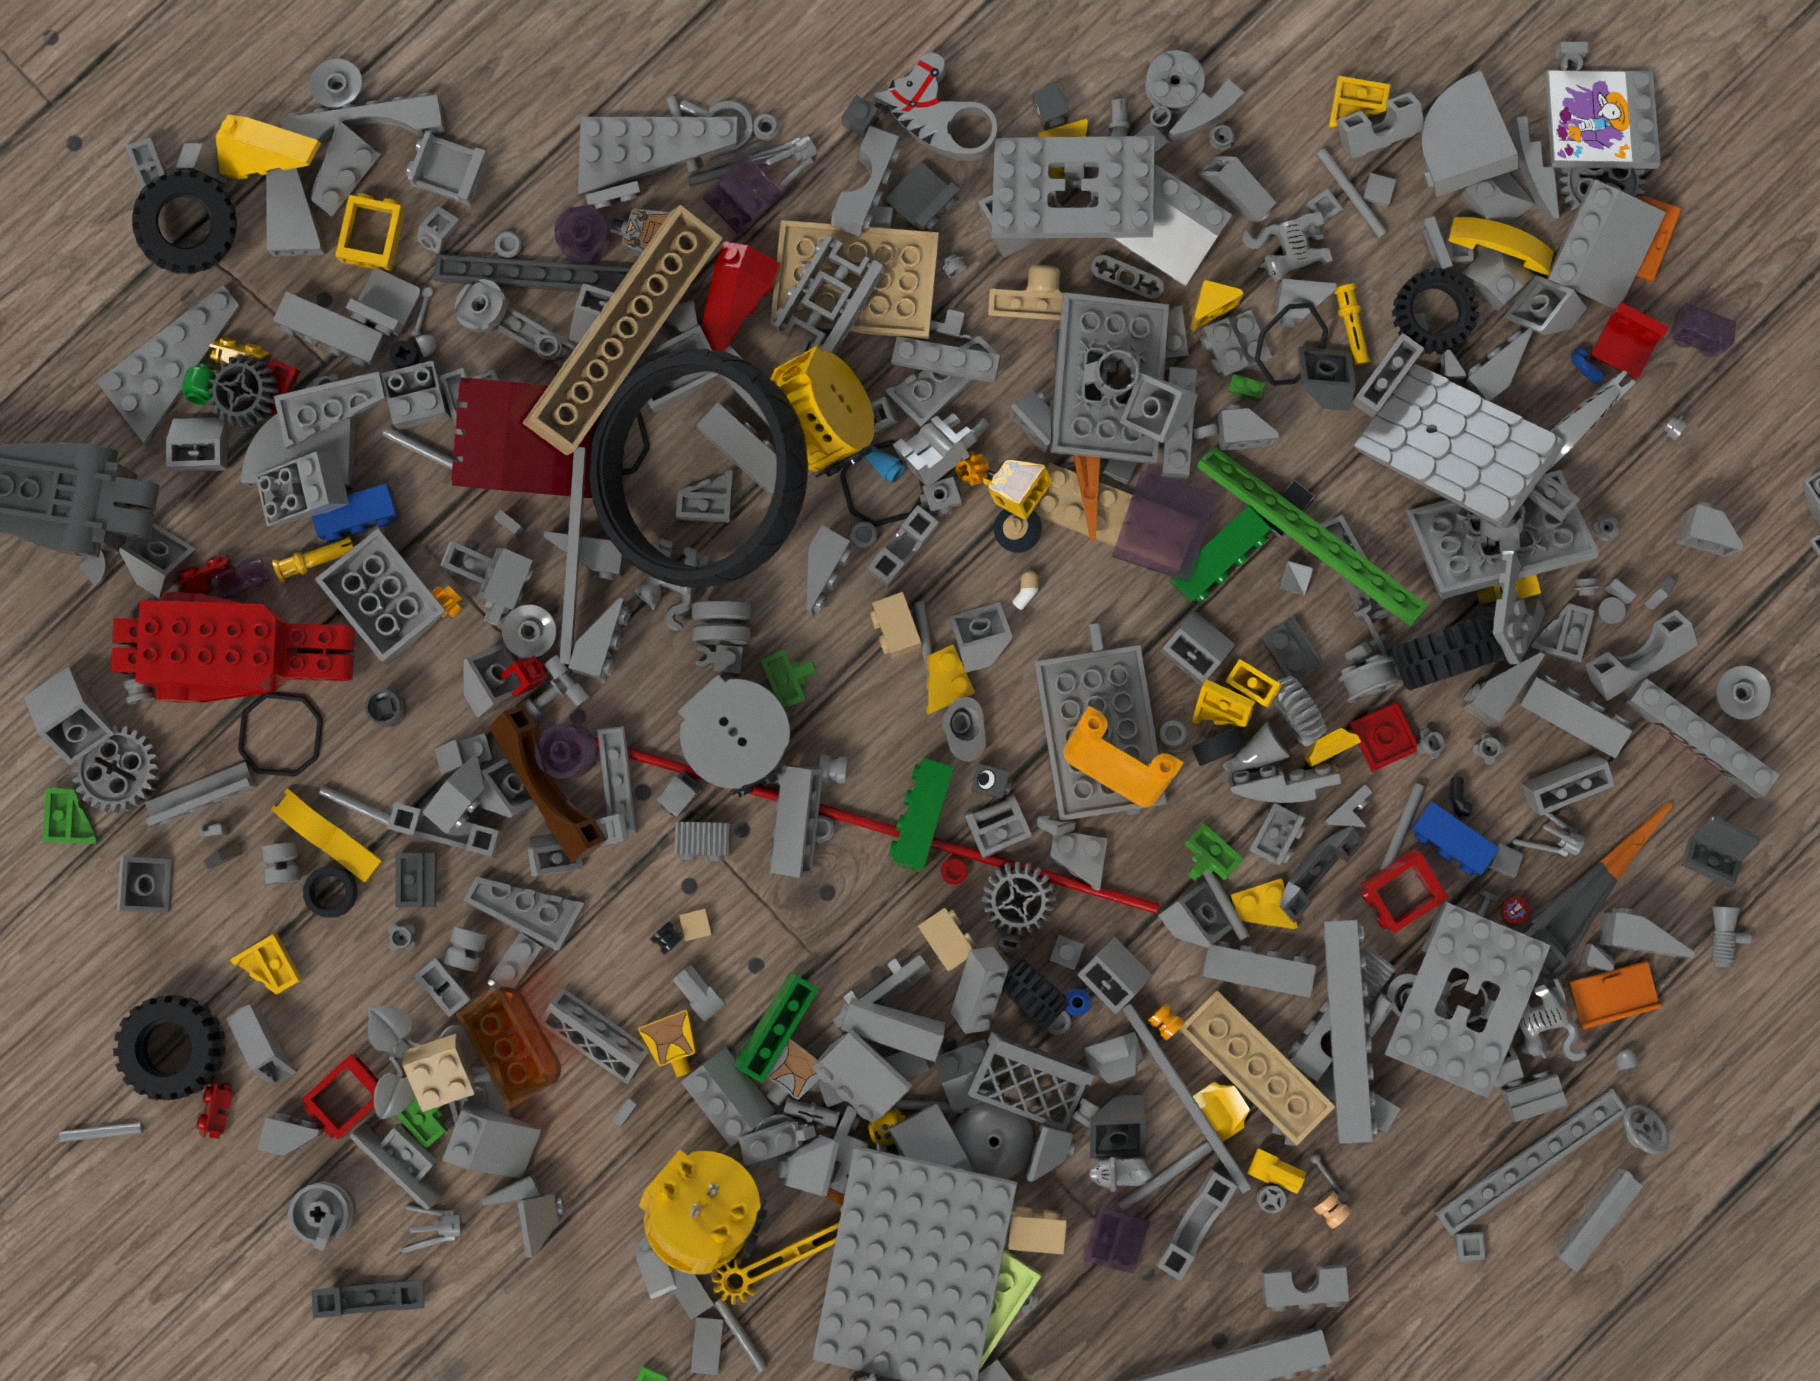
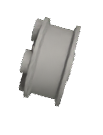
M1172 50L1160 54L1152 61L1147 71L1145 92L1148 100L1154 107H1167L1171 114L1186 112L1202 94L1205 83L1203 68L1194 56L1184 51ZM1171 81H1176L1178 84L1173 85Z
M1379 654L1365 660L1366 665L1358 667L1353 665L1341 670L1342 676L1338 680L1339 682H1344L1350 697L1347 699V702L1361 701L1403 682L1402 678L1397 677L1392 664L1395 660L1394 657L1381 656Z

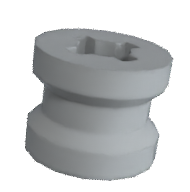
M135 679L123 682L124 688L128 690L127 704H139L155 699L154 693L150 691V687L135 682Z
M1082 1098L1080 1101L1081 1107L1073 1113L1072 1117L1090 1128V1118L1101 1108Z
M1273 1184L1262 1186L1256 1194L1258 1205L1268 1213L1280 1212L1286 1204L1284 1192Z

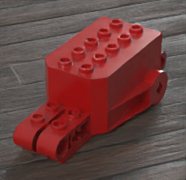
M164 592L162 593L161 601L140 600L139 618L113 619L112 643L137 645V648H112L110 672L136 674L135 682L156 688V701L207 703L273 693L287 680L353 681L354 656L331 654V652H354L355 628L353 626L288 623L278 612L264 604H246L204 594ZM301 651H323V654L301 653Z

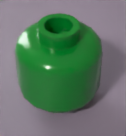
M199 364L187 369L181 388L187 401L196 405L209 403L208 400L213 395L209 394L206 390L213 388V384H210L208 381L209 379L216 378L213 367L207 364Z

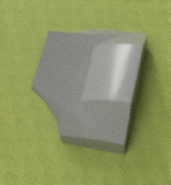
M554 833L530 837L528 854L532 877L583 868L582 859L571 863Z
M1135 1031L1083 1047L1092 1074L1099 1075L1108 1084L1137 1075L1139 1061L1143 1058Z

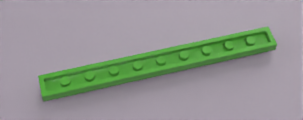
M1213 446L1199 460L1197 464L1199 469L1410 627L1426 611L1429 605L1217 447Z

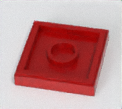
M1398 701L1348 724L1351 732L1358 735L1361 741L1358 743V746L1371 772L1417 751L1418 741Z

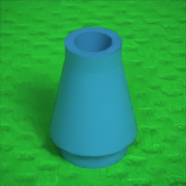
M873 446V452L866 455L865 459L871 463L885 481L896 482L905 470L902 460Z

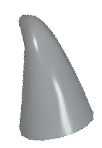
M1267 720L1246 743L1247 746L1242 748L1235 757L1225 762L1223 768L1227 772L1236 773L1266 766L1291 756L1274 726Z

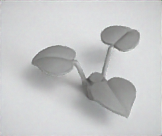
M372 1006L368 1008L369 1042L373 1048L378 1051H385L390 1055L389 1060L397 1071V1075L392 1073L384 1074L378 1081L374 1092L375 1112L380 1119H386L404 1111L414 1099V1091L408 1077H402L403 1071L397 1059L403 1058L405 1050L410 1049V1047L420 1046L421 1044L404 1038L409 1034L412 1027L411 1019L407 1013L391 1006ZM454 1024L447 1027L439 1039L456 1033L466 1059L469 1061L478 1048L479 1033L463 1024Z

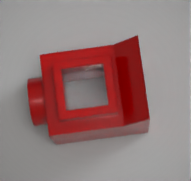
M535 655L519 662L515 661L500 674L502 679L517 674L522 684L511 693L513 697L537 688L548 679L544 664L538 661Z

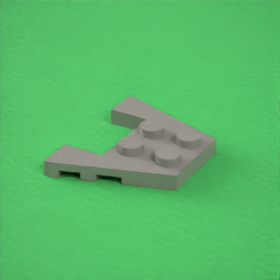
M1503 551L1502 561H1506L1507 564L1506 572L1500 573L1499 578L1503 596L1502 599H1497L1493 635L1502 648L1509 664H1520L1546 611L1539 598H1528L1525 609L1524 600L1520 599L1515 590L1521 563L1514 551Z

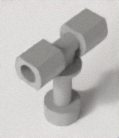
M556 655L544 664L554 677L550 681L553 686L532 701L530 698H527L520 705L524 704L534 721L542 715L539 709L559 694L563 698L568 695L577 708L588 701L590 696L579 683L573 681L567 673L569 669L565 664H561L559 656Z

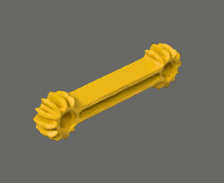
M840 1220L745 1266L737 1264L739 1260L737 1256L733 1266L731 1261L725 1264L727 1270L724 1267L716 1269L722 1276L716 1275L712 1277L713 1282L721 1283L714 1288L715 1293L724 1290L725 1292L721 1300L725 1301L728 1295H731V1304L733 1305L736 1304L738 1295L743 1303L747 1302L745 1292L752 1296L756 1293L749 1284L835 1244L837 1236L816 1246L813 1245L812 1240L837 1229ZM779 1256L783 1258V1262L755 1275L749 1274V1270ZM734 1273L739 1274L743 1278V1285L732 1287L729 1284L728 1277Z

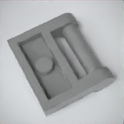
M1014 794L1007 796L1006 800L972 814V812L964 814L983 859L1032 838V834ZM1010 809L1012 810V816L979 830L977 823Z

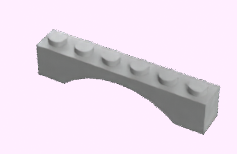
M422 93L418 95V98L411 99L396 97L391 102L384 103L381 101H369L366 105L357 107L348 104L343 105L340 109L331 111L321 108L314 110V113L304 115L301 112H294L288 114L287 117L280 118L282 129L318 140L321 143L318 150L333 137L337 120H340L348 128L364 124L381 123L401 127L418 136H424L426 130L432 132L433 135L446 133L442 102L438 95L433 93Z

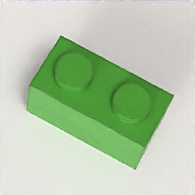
M1233 374L1227 393L1259 402L1265 383Z

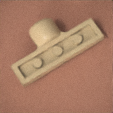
M1034 265L1029 269L1026 290L990 289L988 316L1060 321L1063 295L1059 289L1060 270L1055 266Z

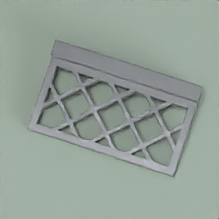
M991 1032L987 1041L990 1045L968 1091V1095L1065 1131L1086 1084L1091 1085L1094 1078L1092 1072L1080 1064ZM994 1054L1004 1057L1006 1065L992 1071L990 1063ZM1022 1064L1027 1065L1030 1074L1016 1080L1013 1068ZM1009 1071L1013 1082L999 1088L995 1076ZM1046 1073L1051 1074L1054 1083L1040 1089L1036 1078ZM989 1079L992 1080L995 1090L986 1094L977 1092L982 1082ZM1033 1080L1037 1091L1022 1096L1019 1085ZM1069 1082L1077 1084L1073 1094L1066 1097L1063 1096L1060 1086ZM1015 1088L1019 1099L1010 1103L1004 1102L1001 1093ZM1057 1089L1060 1100L1046 1105L1042 1094ZM1039 1096L1043 1107L1033 1112L1029 1111L1025 1102ZM1063 1105L1065 1113L1061 1121L1053 1120L1049 1111Z

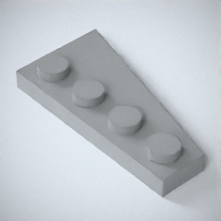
M374 372L274 396L285 448L288 450L386 400L381 373Z
M480 877L475 878L463 899V902L558 952L585 906L583 902L571 901L554 895L550 896Z

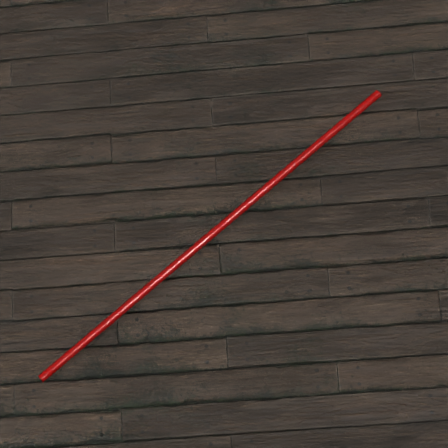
M592 736L589 747L599 749L598 738ZM628 747L629 759L677 773L684 771L690 777L704 780L688 764ZM759 785L752 786L754 791L749 793L775 802L779 797V791ZM819 803V815L899 838L901 831L896 830L897 826ZM933 837L930 846L934 849L1005 869V864L1009 863L1011 870H1015V863L1017 862L996 855L983 859L979 850ZM1020 863V870H1025L1026 864ZM1031 866L1029 872L1033 873L1037 867ZM1041 869L1038 878H1041L1047 874L1049 877L1047 882L1157 914L1159 909V903L1105 887H1100V890L1097 891L1091 888V885L1087 882Z

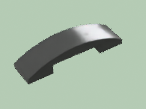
M1349 826L1342 829L1318 845L1303 860L1290 878L1281 898L1280 908L1292 922L1295 923L1312 902L1307 895L1339 859L1348 862L1364 844V841L1353 827Z
M423 1280L365 1283L312 1290L313 1318L425 1308Z

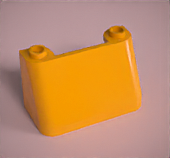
M1088 706L1064 745L1063 757L1065 761L1143 808L1153 806L1167 789L1184 762L1172 755L1160 754L1152 760L1151 764L1144 765L1101 739L1107 729V720L1101 712Z

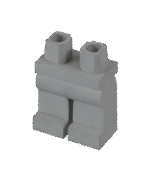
M954 413L943 421L936 415L931 419L932 423L924 425L919 433L907 442L900 439L893 444L902 462L927 488L954 468L961 459L964 461L970 457L966 449L977 441L973 432L967 426L964 428Z

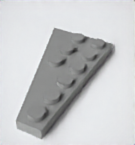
M581 117L578 195L582 197L589 194V192L601 188L604 190L626 180L631 181L668 169L667 167L678 163L690 162V159L708 156L738 146L739 119L738 117Z
M224 285L220 286L96 381L146 445L152 438L151 435L158 424L161 425L165 419L167 411L181 396L182 383L187 369L201 364L205 356H208L213 347H210V344L215 342L221 333L225 332L241 309L239 303Z

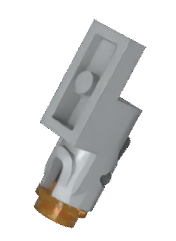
M848 1104L833 1139L839 1142V1147L826 1197L842 1205L854 1148L858 1146L868 1149V1142L848 1133L850 1129L856 1130L861 1118L860 1115L856 1114L857 1109Z

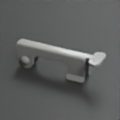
M948 309L945 323L931 320L930 331L961 338L966 341L974 339L969 335H960L965 319V313L962 311Z

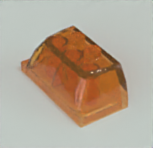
M500 987L455 1014L508 1110L558 1081L561 1075V1063L524 996L511 987Z

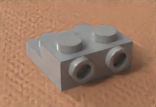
M1251 310L1208 325L1201 332L1200 340L1205 351H1210L1213 357L1211 360L1212 368L1216 375H1221L1222 380L1257 366L1255 354L1261 331ZM1265 340L1263 341L1260 357L1263 363L1272 359Z

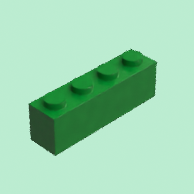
M1248 506L1175 573L1169 582L1190 604L1195 600L1200 603L1211 593L1208 588L1214 582L1220 585L1230 575L1227 570L1231 566L1236 564L1239 567L1250 557L1247 552L1253 546L1258 549L1269 539L1266 534L1271 528Z
M926 758L922 759L921 765L915 764L911 777L912 780L916 781L914 789L907 790L903 805H907L908 809L905 816L900 815L896 827L897 831H901L898 841L892 840L888 856L893 857L891 865L923 873L953 773V766Z
M789 972L734 1063V1066L763 1084L819 989L794 973Z

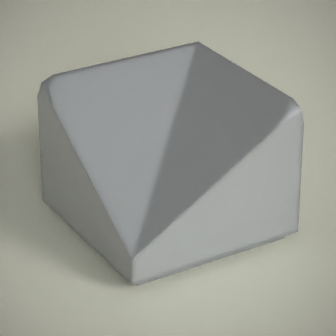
M1287 561L1278 589L1305 596L1313 568Z
M1585 944L1581 959L1582 965L1603 971L1614 970L1611 951L1595 947L1593 944Z

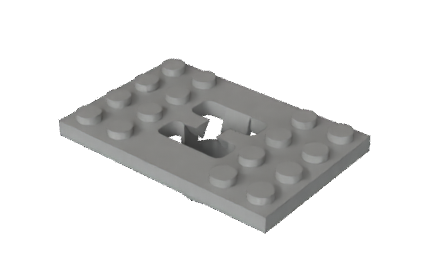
M1155 136L996 138L994 148L992 239L1153 237ZM1054 167H1064L1065 179H1051L1049 177V170ZM1084 167H1097L1099 169V176L1094 179H1085ZM1074 188L1086 191L1091 196V202L1086 208H1064L1057 201L1067 190ZM1053 196L1054 208L1048 206V199ZM1096 196L1098 197V205H1097V206H1096Z
M1063 293L1050 453L1150 464L1157 463L1159 441L1120 423L1127 404L1118 403L1116 397L1130 389L1133 390L1139 372L1161 380L1164 379L1169 304ZM1089 352L1103 355L1098 361L1087 364ZM1120 359L1124 360V363L1131 369L1132 378L1130 384L1125 389L1119 390L1114 389L1111 385L1107 386L1104 384L1102 386L1104 382L1100 377L1101 362L1103 361V371L1116 372V363ZM1092 383L1096 385L1097 389L1101 391L1100 401L1087 400L1085 398V385Z
M1561 470L1547 473V475L1570 491ZM1527 497L1516 512V523L1506 526L1505 529L1450 500L1407 510L1406 518L1441 599L1498 585L1500 573L1506 572L1507 562L1502 561L1503 551H1514L1520 561L1521 568L1518 579L1598 558V548L1578 506L1561 522ZM1480 521V531H1475L1471 524ZM1520 538H1529L1532 545L1520 548ZM1495 541H1499V554L1491 556L1484 554L1482 548L1496 545Z
M1447 903L1384 1055L1485 1098H1489L1551 945ZM1453 968L1463 970L1469 976L1468 979L1458 980L1453 984L1447 981ZM1484 981H1489L1499 986L1500 991L1496 1001L1488 999L1487 992L1482 987ZM1462 983H1467L1464 990L1472 994L1478 995L1480 990V994L1484 999V1006H1481L1479 1016L1472 1017L1469 1020L1467 1019L1471 1010L1458 1005L1455 1014H1452L1447 1003V998L1451 996L1450 990L1452 987ZM1439 1000L1445 1002L1447 1014L1451 1019L1448 1020L1436 1015L1435 1008ZM1479 1018L1488 1020L1481 1033L1475 1032L1466 1026V1023L1475 1022Z

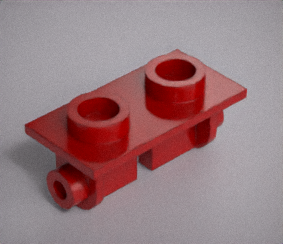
M216 555L206 560V565L200 568L191 566L183 570L177 584L185 583V586L182 587L184 593L199 594L210 589L206 579L210 578L214 586L231 580L236 572L232 565H226L229 555L222 558L220 555Z
M213 1080L210 1083V1087H205L203 1102L206 1105L204 1113L199 1114L196 1129L199 1130V1134L203 1138H206L207 1132H210V1138L220 1139V1135L224 1134L228 1115L218 1113L219 1108L229 1110L234 1092L231 1090L232 1085L221 1083L219 1088L218 1083Z

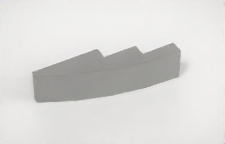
M1527 116L1516 117L1511 127L1523 178L1548 225H1554L1559 219L1554 167H1543L1541 141L1530 142Z
M1342 515L1321 524V526L1366 558ZM1340 574L1357 609L1370 603L1372 609L1367 614L1372 623L1391 615L1388 609Z

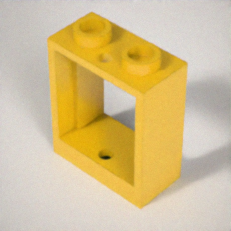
M358 193L357 196L349 195L336 250V258L341 263L370 269L378 268L392 273L406 213L405 210L399 205L398 201L384 198L383 201L373 200L374 197L363 193ZM357 207L392 214L383 255L348 248Z

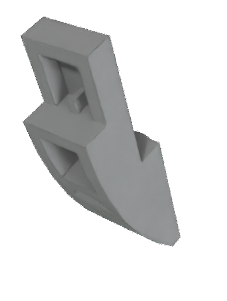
M1329 763L1319 764L1314 769L1305 771L1303 769L1292 770L1287 775H1283L1281 766L1268 765L1260 768L1259 771L1250 773L1248 771H1240L1232 777H1227L1232 793L1254 800L1281 803L1316 799L1315 789L1341 784L1336 764L1331 765Z

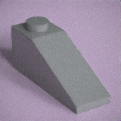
M544 531V538L567 554L568 534ZM581 536L580 563L595 574H599V579L614 581L615 577H622L625 557L618 551L611 540Z

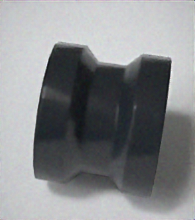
M398 341L390 349V358L399 369L419 363V352L409 341Z
M669 921L650 940L652 943L658 944L661 947L660 952L666 955L682 941L684 936L681 933H676L673 929V924Z

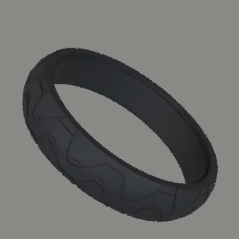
M693 349L674 352L661 356L658 360L650 361L628 377L617 389L615 396H612L601 414L595 429L589 458V479L597 515L605 532L618 551L632 565L655 579L687 588H708L733 582L754 572L761 567V564H765L787 540L796 524V518L799 517L804 502L808 481V455L805 436L800 420L786 394L765 372L746 360L722 351ZM698 372H714L742 387L753 398L764 414L772 433L776 451V481L767 513L751 538L724 559L695 567L677 562L665 556L640 532L631 516L624 495L622 459L627 436L637 414L658 390L671 381L685 375Z

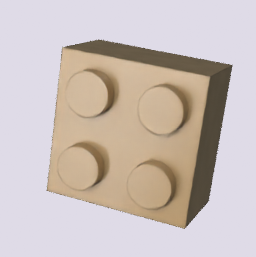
M903 592L872 603L873 610L869 611V615L874 629L880 628L882 635L878 636L884 654L889 653L890 658L893 659L921 649V641Z
M944 908L918 925V928L949 972L967 960L970 950H973L977 945L968 932L964 935L958 928L961 921L953 909L948 912Z
M456 1033L404 1051L403 1068L422 1112L475 1094V1078Z
M1016 1207V1210L1011 1212L1008 1227V1250L1064 1254L1066 1219L1058 1210L1043 1209V1214L1033 1213L1032 1208Z

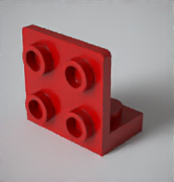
M1621 302L1612 311L1590 355L1620 372L1625 370L1627 372L1626 375L1638 379L1657 342L1665 336L1669 327Z

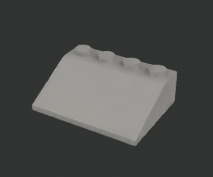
M1154 163L1153 237L1111 239L1186 287L1229 224L1232 214Z
M1591 180L1550 267V272L1545 279L1570 288L1578 294L1615 309L1621 302L1623 303L1666 212L1600 181Z
M378 528L315 578L316 582L372 651L386 665H389L409 649L446 612Z

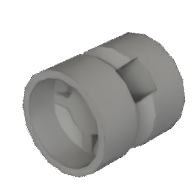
M296 842L261 847L262 861L267 864V867L264 869L265 885L301 880L300 867L295 864V860L298 858ZM287 862V869L276 870L275 864Z
M454 926L450 938L453 946L447 949L444 964L478 972L482 959L479 951L484 950L488 935Z

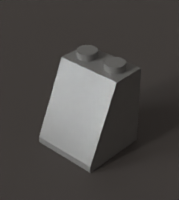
M69 666L24 697L37 733L69 765L114 735L113 729L85 682Z

